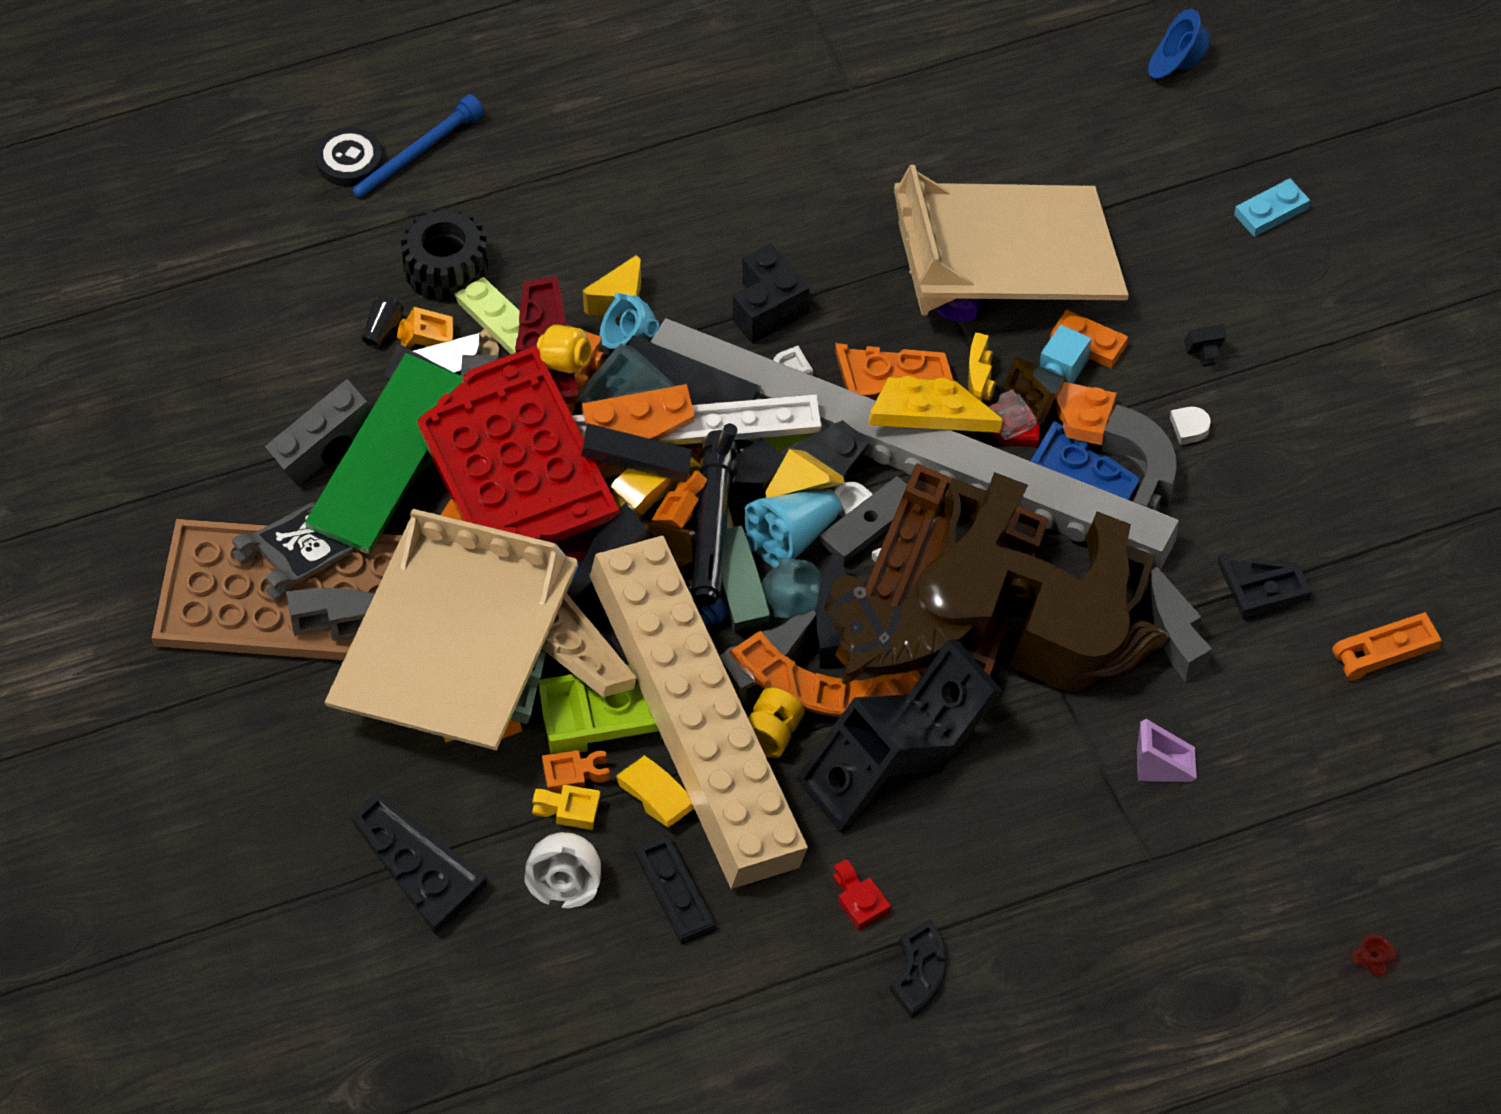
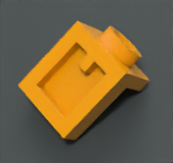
M414 307L407 319L403 318L401 320L397 337L401 339V345L410 350L415 344L429 347L452 341L453 317Z

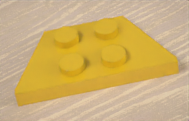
M903 376L901 378L888 377L871 409L868 420L869 426L1000 433L1003 422L999 415L956 381L946 378H937L935 380L917 379L912 376Z

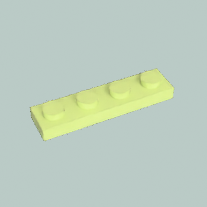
M484 277L469 284L465 290L462 289L457 292L455 296L458 304L511 355L516 353L515 346L519 331L520 311Z

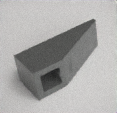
M812 610L804 615H796L785 624L762 633L781 653L796 662L816 635V613ZM732 646L719 657L742 707L758 700L764 688L747 675L732 658L729 652L737 647Z

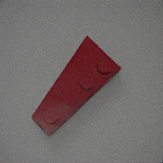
M558 276L523 282L519 331L515 346L516 353L537 346L539 337L552 325L566 326ZM548 369L565 403L579 402L575 373Z

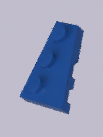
M1054 421L1030 462L1132 501L1139 488L1140 478L1108 456L1100 457L1089 450V443L1067 438L1063 432V426Z

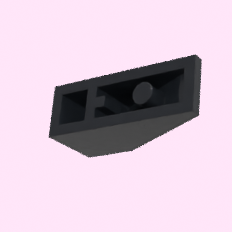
M624 503L619 508L620 514L599 527L567 594L586 617L601 604L589 577L595 555L659 537L644 516L627 503Z

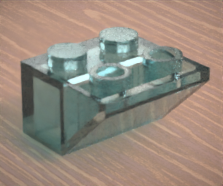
M620 343L578 392V396L582 403L673 387L675 385L634 347Z

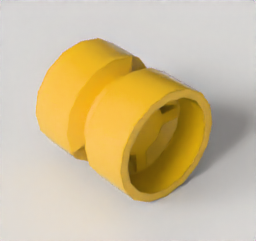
M772 687L762 691L753 707V712L748 716V720L765 756L768 758H778L783 754L788 745L791 733L797 729L802 720L805 709L796 697L784 690Z

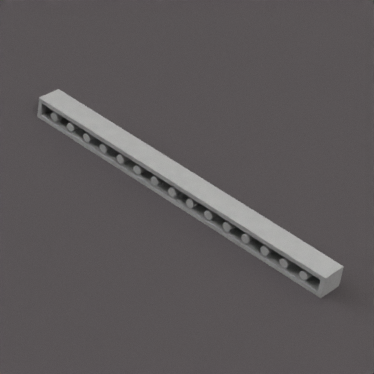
M665 318L651 340L654 344L760 385L761 388L756 400L817 395L821 422L820 431L843 420L872 442L865 452V456L873 458L880 464H888L903 470L910 476L916 463L985 491L994 472L1025 483L1028 487L1019 506L1049 518L1045 529H1051L1064 534L1074 541L1086 543L1085 536L1096 511L1131 524L1127 545L1155 555L1151 569L1158 567L1161 570L1176 542L1178 519L952 430L869 426L868 420L871 409L876 402L875 400Z

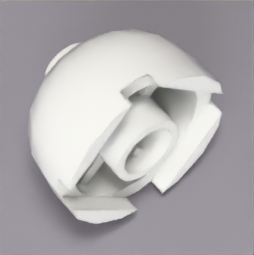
M559 832L548 835L534 846L526 862L525 884L530 893L538 900L548 905L550 900L565 901L561 908H574L583 906L592 900L597 893V888L601 881V860L593 845L585 838L573 833Z

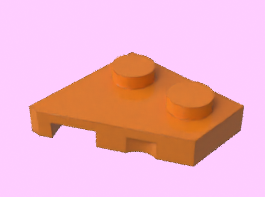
M1064 382L1055 399V411L1058 418L1063 422V430L1066 437L1102 445L1104 430L1115 405L1116 393L1105 391L1101 388H1091Z

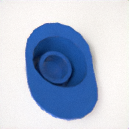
M1186 9L1172 21L1165 37L1149 61L1148 72L1152 78H1163L1176 68L1183 70L1193 68L1204 57L1208 50L1210 33L1201 25V18L1197 11Z

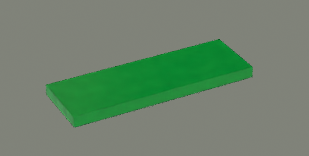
M405 353L305 521L306 528L370 555L429 455L427 446L418 430L417 420L428 410L434 408L438 400L445 393L450 394L463 381V376Z

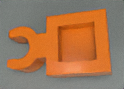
M695 470L692 475L688 474L686 482L677 481V488L675 491H668L651 521L682 528L693 515L692 510L699 500L695 495L704 487L707 478L698 470Z
M579 750L542 756L547 790L550 792L562 793L563 784L585 788L586 779H591L598 783L610 780L609 768H595L598 764L607 763L605 751H595L584 759H580Z

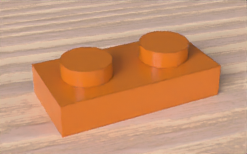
M1067 309L1050 333L1051 339L1061 324L1090 337L1089 359L1111 369L1126 348L1128 336Z

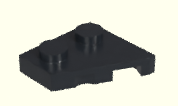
M841 420L779 453L785 458L789 449L806 451L842 475L845 480L871 446L872 442ZM834 486V487H831V488H827V489H831V490L834 491L837 486Z

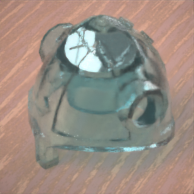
M779 558L778 566L772 569L761 583L765 599L774 608V617L792 618L796 615H804L812 610L816 611L822 577L819 570L809 561Z

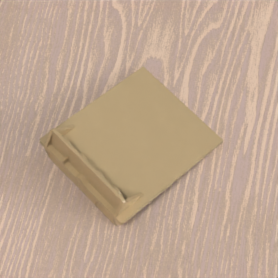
M909 165L901 182L894 185L899 227L921 315H928V311L956 298L1128 300V291L1095 186L935 183L916 171L915 165Z
M412 509L411 519L324 703L327 707L497 750L578 567V562L575 558L567 557L557 544Z

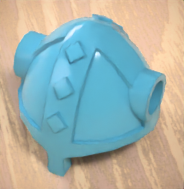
M615 292L614 298L616 299L609 306L600 327V337H602V345L606 348L627 351L633 335L648 340L654 337L658 331L659 322L655 319L648 304L641 300L640 297ZM621 314L620 324L617 325L615 319Z

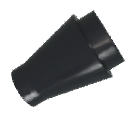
M379 296L378 300L372 302L361 340L372 348H380L382 342L403 319L402 312L404 306L390 296Z

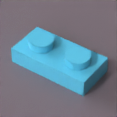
M1289 178L1235 206L1234 215L1256 237L1308 210L1310 199Z

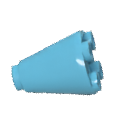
M816 489L761 498L747 504L745 507V527L747 531L745 536L751 552H757L774 569H781L790 564L836 520L837 515L842 511L841 501L838 495L831 489Z

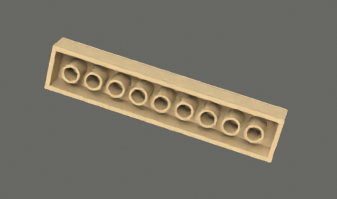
M664 536L597 553L589 577L632 672L637 677V683L730 888L733 889L800 868L808 848Z

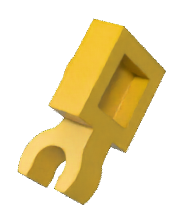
M564 784L561 794L544 789H535L532 814L540 817L557 814L556 824L593 830L600 800V791Z

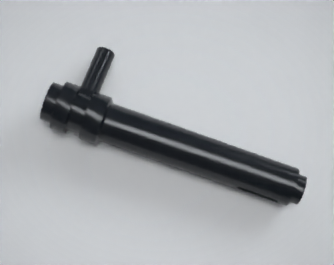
M731 423L726 424L723 430L709 432L701 446L702 458L700 460L699 472L707 478V481L700 494L691 594L697 604L704 606L713 605L721 593L730 483L735 476V458L737 456V444L734 438L738 430Z

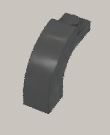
M1116 404L1104 430L1102 452L1123 458L1140 470L1144 479L1133 502L1158 511L1161 502L1170 505L1173 495L1177 464L1173 445L1166 433L1153 420L1135 410Z

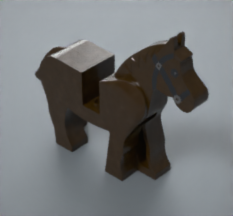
M994 472L985 491L952 478L942 502L946 517V530L941 541V555L926 566L899 607H893L878 597L869 596L863 583L853 576L843 575L833 581L824 604V609L840 636L839 647L835 655L846 666L842 684H849L864 673L892 675L929 667L948 640L957 639L964 648L976 652L993 610L996 608L1008 616H1017L1025 619L1009 665L1010 667L1064 691L1082 692L1092 689L1104 678L1119 676L1131 671L1146 657L1164 648L1168 642L1169 634L1163 628L1140 620L1129 626L1130 619L1141 601L1155 555L1127 545L1131 524L1096 511L1085 536L1090 557L1089 571L1081 579H1077L1046 561L1019 551L997 546L1022 501L1028 487L1027 484Z

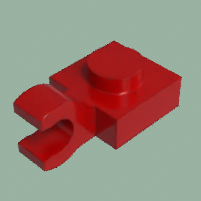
M847 859L834 865L833 868L837 873L833 875V879L843 891L842 894L838 895V903L858 931L890 914L891 905L871 878L860 883L853 866Z

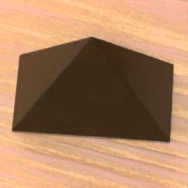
M1015 358L1003 389L1037 423H1044L1066 378L1022 358Z

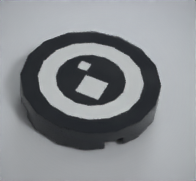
M349 127L329 132L319 141L315 149V161L318 171L323 178L334 184L350 186L352 182H361L381 167V145L377 138L367 130Z

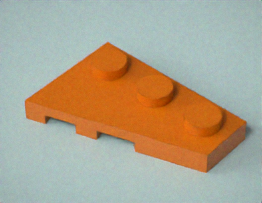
M835 343V353L845 389L875 401L888 377L901 378L903 376H912L917 379L929 380L946 378L953 381L946 354L942 352L903 349L899 353L881 352L880 347L867 346L866 350L848 349V344Z
M687 384L582 403V413L586 426L589 423L657 441L694 422L695 416ZM594 460L600 471L608 467L609 463Z

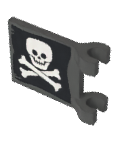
M313 502L256 533H242L232 539V544L237 548V550L232 552V555L240 564L247 563L260 551L276 569V571L266 576V581L271 585L266 588V593L274 602L284 598L286 592L290 591L297 583L354 552V548L306 528L305 521L315 506Z

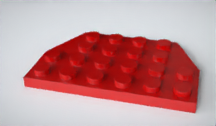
M537 346L470 369L462 377L463 381L450 394L445 393L438 400L434 408L428 410L417 420L418 430L462 521L554 543L607 523L620 514V510L594 459L581 456L583 437L545 362L541 360Z

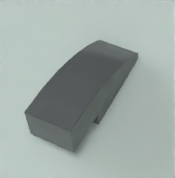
M1158 567L1152 569L1149 584V602L1153 624L1163 628L1169 634L1168 642L1163 650L1172 666L1186 683L1209 669L1212 648L1199 635L1201 623L1199 613Z
M312 588L287 591L286 595L294 636L330 629L332 641L355 637L375 594L339 588Z

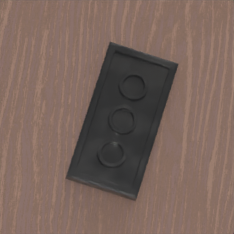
M633 335L609 398L687 384L692 405L756 400L761 386ZM734 440L738 447L740 440Z

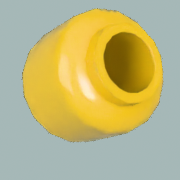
M552 325L539 337L537 342L540 358L550 370L576 373L589 363L592 355V343L587 338L586 333L580 328Z

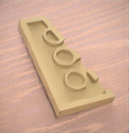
M566 593L542 649L602 697L634 689L637 677Z

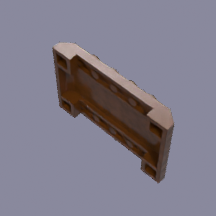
M916 463L865 589L869 596L878 597L893 607H899L926 566L941 555V541L946 530V517L942 502L952 480L951 477ZM1019 506L997 546L1034 557L1049 518ZM996 608L993 610L976 652L966 649L989 676L1011 616L1004 614ZM928 667L918 669L917 671L924 673Z

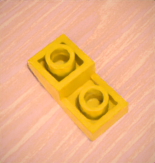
M975 332L970 350L968 391L984 403L985 400L991 401L996 384L995 381L991 380L992 366L990 363L993 352L988 350L989 336Z
M645 755L616 775L619 786L642 801L645 812L668 828L694 809L688 793L681 785Z

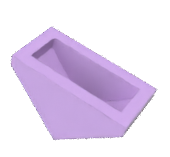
M1147 719L1141 721L1137 743L1138 781L1191 782L1197 779L1195 747Z

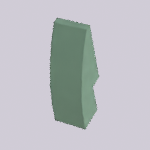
M742 526L726 529L721 582L723 600L729 609L734 632L769 624L770 618L760 578Z

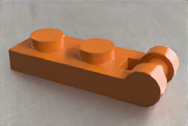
M1426 612L1343 639L1332 647V652L1336 659L1342 661L1345 665L1343 671L1348 680L1354 681L1362 678L1368 672L1439 649L1442 640ZM1363 651L1365 656L1357 658L1355 653Z

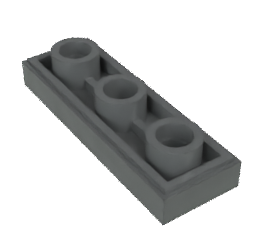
M896 476L820 534L819 543L832 554L840 552L842 562L845 564L889 530L907 484Z

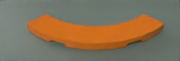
M761 630L729 652L740 668L764 689L772 687L784 690L796 697L806 711L833 717H840L854 697L906 695L910 693L921 678L920 673L914 670L906 673L881 675L865 680H853L849 684L844 685L842 684V678L830 677L819 673L814 674L795 665V662L781 653Z

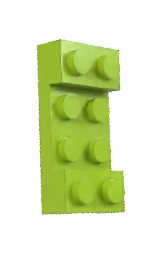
M574 674L540 679L538 683L539 699L551 754L579 750V753L588 751L587 743L659 731L637 680L634 689L602 697Z

